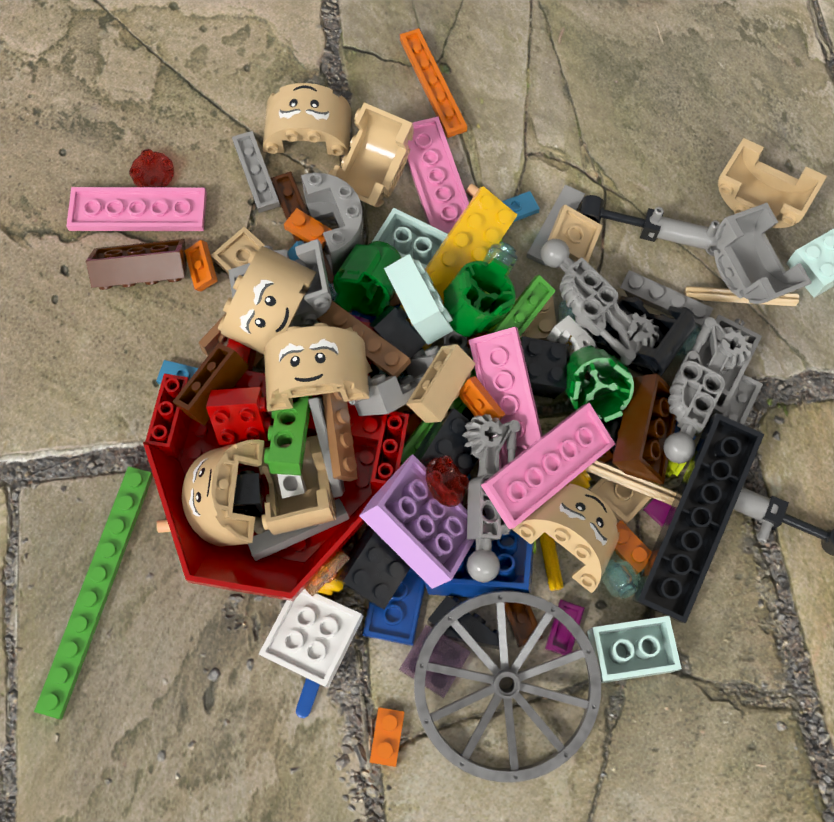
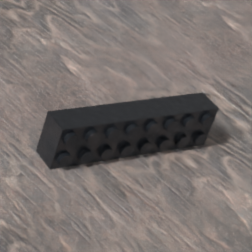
M452 408L448 409L447 416L441 422H434L414 453V456L455 497L479 458L471 454L472 447L465 446L468 439L462 436L467 432L465 425L471 421ZM368 525L334 579L373 605L384 610L411 567Z
M718 413L709 417L696 446L695 454L688 465L632 597V601L665 616H670V618L678 622H687L762 442L763 433Z

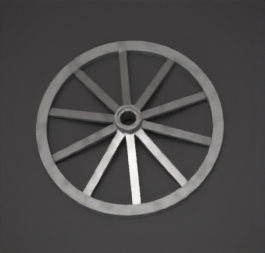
M493 591L479 594L459 603L449 610L431 629L422 645L414 674L415 703L421 724L436 749L453 765L485 780L496 782L526 781L548 774L560 767L579 750L587 739L596 721L600 706V669L596 654L588 637L575 620L561 608L533 594L519 591ZM504 602L527 604L545 611L525 645L509 667ZM496 603L500 668L497 667L457 620L476 608ZM552 617L558 619L571 632L580 647L579 650L518 672ZM452 626L493 675L429 662V659L440 637L448 627ZM584 657L589 679L588 699L521 681ZM426 671L490 683V685L429 713L425 696ZM503 677H511L513 679L512 685L507 689L499 687V682ZM519 691L585 708L580 724L564 745ZM494 693L462 754H460L442 737L434 722ZM502 698L504 702L510 768L490 767L469 759ZM512 698L516 700L557 749L554 754L544 760L524 767L518 766Z

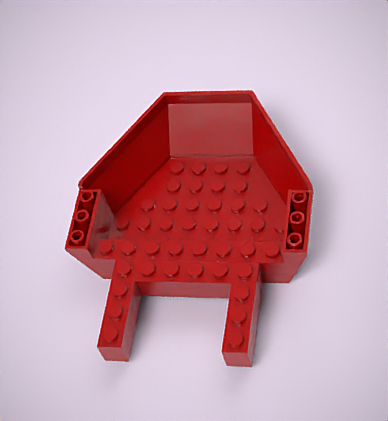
M360 321V322H362L364 325H366L368 328H370L372 331H374V330L369 326V324H370L369 322ZM229 338L227 347L235 350L250 366L233 389L261 387L263 396L266 397L265 373L252 371L257 351ZM367 359L371 369H373L374 364ZM164 373L143 445L186 581L192 584L294 601L363 525L365 521L359 515L371 498L400 468L409 414L391 412L383 416H359L355 405H351L347 401L358 479L350 482L343 480L346 491L342 496L335 497V500L340 498L349 516V520L255 561L248 544L224 547L215 546L203 540L187 521L182 505V487L189 468L204 453L231 444H218L210 419L204 426L188 417L173 403V400L187 384L189 378ZM322 394L313 395V397L321 396L323 400ZM268 411L269 416H272V411ZM311 411L307 437L317 435ZM287 422L285 425H290L293 422ZM271 441L264 442V448L270 447ZM238 464L237 475L247 470L260 474L258 467ZM260 474L265 487V503H267L266 494H269V483L265 474Z

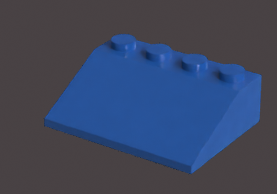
M512 529L509 534H502L501 539L491 540V551L499 558L500 570L493 580L482 583L474 580L467 570L468 558L476 551V540H474L451 581L433 589L425 582L428 595L471 598L479 594L503 590L531 594L534 542L532 544L528 543Z

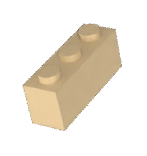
M458 344L442 346L406 405L425 423L441 422L447 416L448 409L453 401L459 396L461 387L469 379L476 363Z

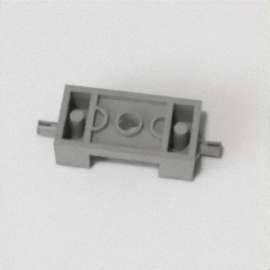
M718 315L715 320L722 328L732 327L734 332L741 329L742 336L749 335L747 342L753 344L750 350L751 356L741 367L735 365L733 369L726 368L722 370L721 376L725 380V387L710 416L716 413L724 414L762 338L761 335L743 327L745 322L743 320L740 322L741 319L738 318L733 322ZM708 337L698 353L705 367H707L712 357L710 337ZM689 373L686 375L687 378L693 379ZM706 384L710 390H715L712 385ZM696 404L698 409L705 411L701 404Z
M434 346L425 351L421 348L410 358L411 363L406 368L408 376L399 379L400 383H398L396 376L385 377V374H380L373 378L368 376L370 398L349 401V403L355 405L359 416L389 414L408 402L440 348Z

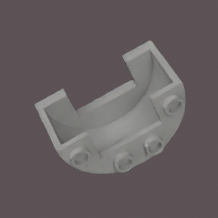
M325 173L301 175L305 203L310 216L317 221L334 216L338 226L336 229L323 232L330 253L326 255L327 261L335 277L356 244L364 245L361 202L355 190L336 176Z
M768 203L726 217L720 223L715 235V239L718 242L717 249L714 250V256L721 278L737 297H744L749 300V303L753 304L771 301L811 284L801 263L788 271L784 270L767 239L765 232L778 223Z
M318 239L295 247L296 255L300 258L295 260V262L317 273L307 294L304 295L290 327L314 324L317 321L316 319L322 316L332 303L322 246ZM249 263L228 270L232 297H234L237 291L233 289L235 281L239 275L244 276L250 265Z

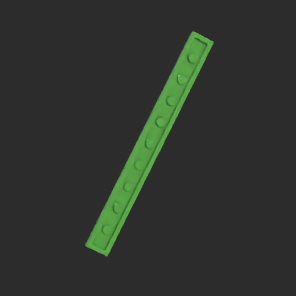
M540 275L535 276L515 301L513 308L491 333L517 327L519 336H521L556 290ZM475 366L473 367L469 378L474 376L477 377ZM458 396L449 409L454 408L459 413H462L467 406ZM422 420L404 443L401 465L411 455H414L434 422L425 423Z
M129 466L126 470L34 710L36 713L56 719H63L153 478L151 472Z

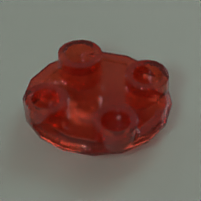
M145 149L133 161L129 174L134 184L138 187H166L174 176V165L172 160L165 154Z
M448 455L434 458L429 462L426 468V482L432 496L444 506H457L463 500L465 489L469 487L468 478L461 474L458 467L453 463L452 458Z

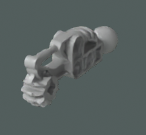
M560 239L546 241L541 248V259L545 265L552 268L560 267L565 272L559 286L562 293L561 297L567 301L566 306L572 308V313L575 315V320L579 326L587 328L595 336L601 335L621 356L620 360L624 365L632 363L642 345L652 348L655 346L659 339V334L657 333L659 327L653 325L654 319H646L645 314L641 317L637 313L625 314L617 304L618 292L582 257L574 263L569 258L570 251L566 242ZM606 321L618 332L621 343L605 330Z
M712 317L706 318L702 324V329L696 338V343L692 351L688 352L669 390L671 394L668 397V403L671 405L669 411L677 417L676 420L679 422L677 426L681 429L679 432L673 433L666 438L663 450L671 462L678 464L690 461L695 454L696 445L693 437L694 435L698 436L704 429L725 387V380L721 376L722 370L724 368L733 369L735 365L741 367L751 356L750 350L753 344L747 342L749 335L742 336L741 329L734 332L732 327L722 328ZM708 337H710L712 357L707 367H705L698 353ZM684 373H689L693 379L687 378ZM706 384L712 385L715 390H710ZM696 404H701L705 411L698 409Z
M490 414L473 417L471 422L465 425L467 432L462 435L468 439L465 446H471V454L479 458L478 476L473 478L468 484L467 540H476V551L468 558L467 570L474 580L482 583L493 580L500 570L499 558L491 551V540L501 539L502 534H509L511 529H508L481 484L499 471V451L505 441L506 450H508V463L515 458L517 432L520 430L518 421L512 420L502 424L499 418L495 417L492 419ZM483 509L485 510V513H486V516H485V517L483 516V513H482V510H483Z

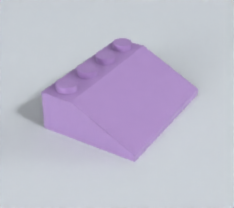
M411 455L371 498L359 515L432 589L453 579L474 540H467V509L414 455Z

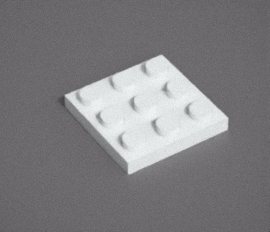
M305 588L294 601L286 600L259 655L329 688L364 616L357 611Z

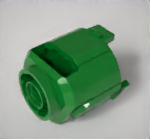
M373 241L368 245L356 244L334 277L333 285L337 295L333 302L347 312L352 308L359 313L371 316L376 315L378 317L389 306L396 293L384 268L401 259L399 252L390 244L382 241Z
M493 258L489 263L473 261L462 267L443 291L444 307L453 319L449 323L455 332L465 337L484 333L496 326L513 308L516 299L515 289L509 277L505 275L509 266Z
M592 345L580 348L572 353L570 362L567 365V389L565 393L574 408L577 410L582 405L590 403L599 419H603L605 422L622 416L621 410L627 407L634 391L633 377L627 367L604 349H596ZM586 371L592 376L591 379L585 378Z

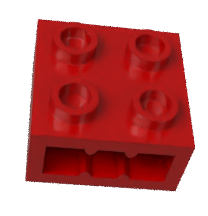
M261 387L211 390L206 409L219 445L235 444L246 440H264V442H268L269 426H273L274 420L272 416H269L266 397L263 396Z

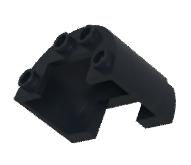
M621 296L617 304L625 314L637 313L640 317L645 314L646 319H654L653 325L659 327L657 332L659 339L655 346L652 348L642 345L632 363L624 366L642 375L658 373L661 377L695 329L694 313L686 307L677 308L670 306L668 311L675 319L669 318L664 314L655 315L645 309L643 301L635 296L632 298ZM606 321L605 330L621 343L618 332ZM601 335L592 336L599 349H604L610 355L615 356L617 360H620L621 356Z

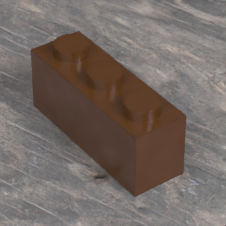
M218 342L173 400V403L188 417L205 426L210 419L206 405L211 390L233 389L250 366L235 350Z

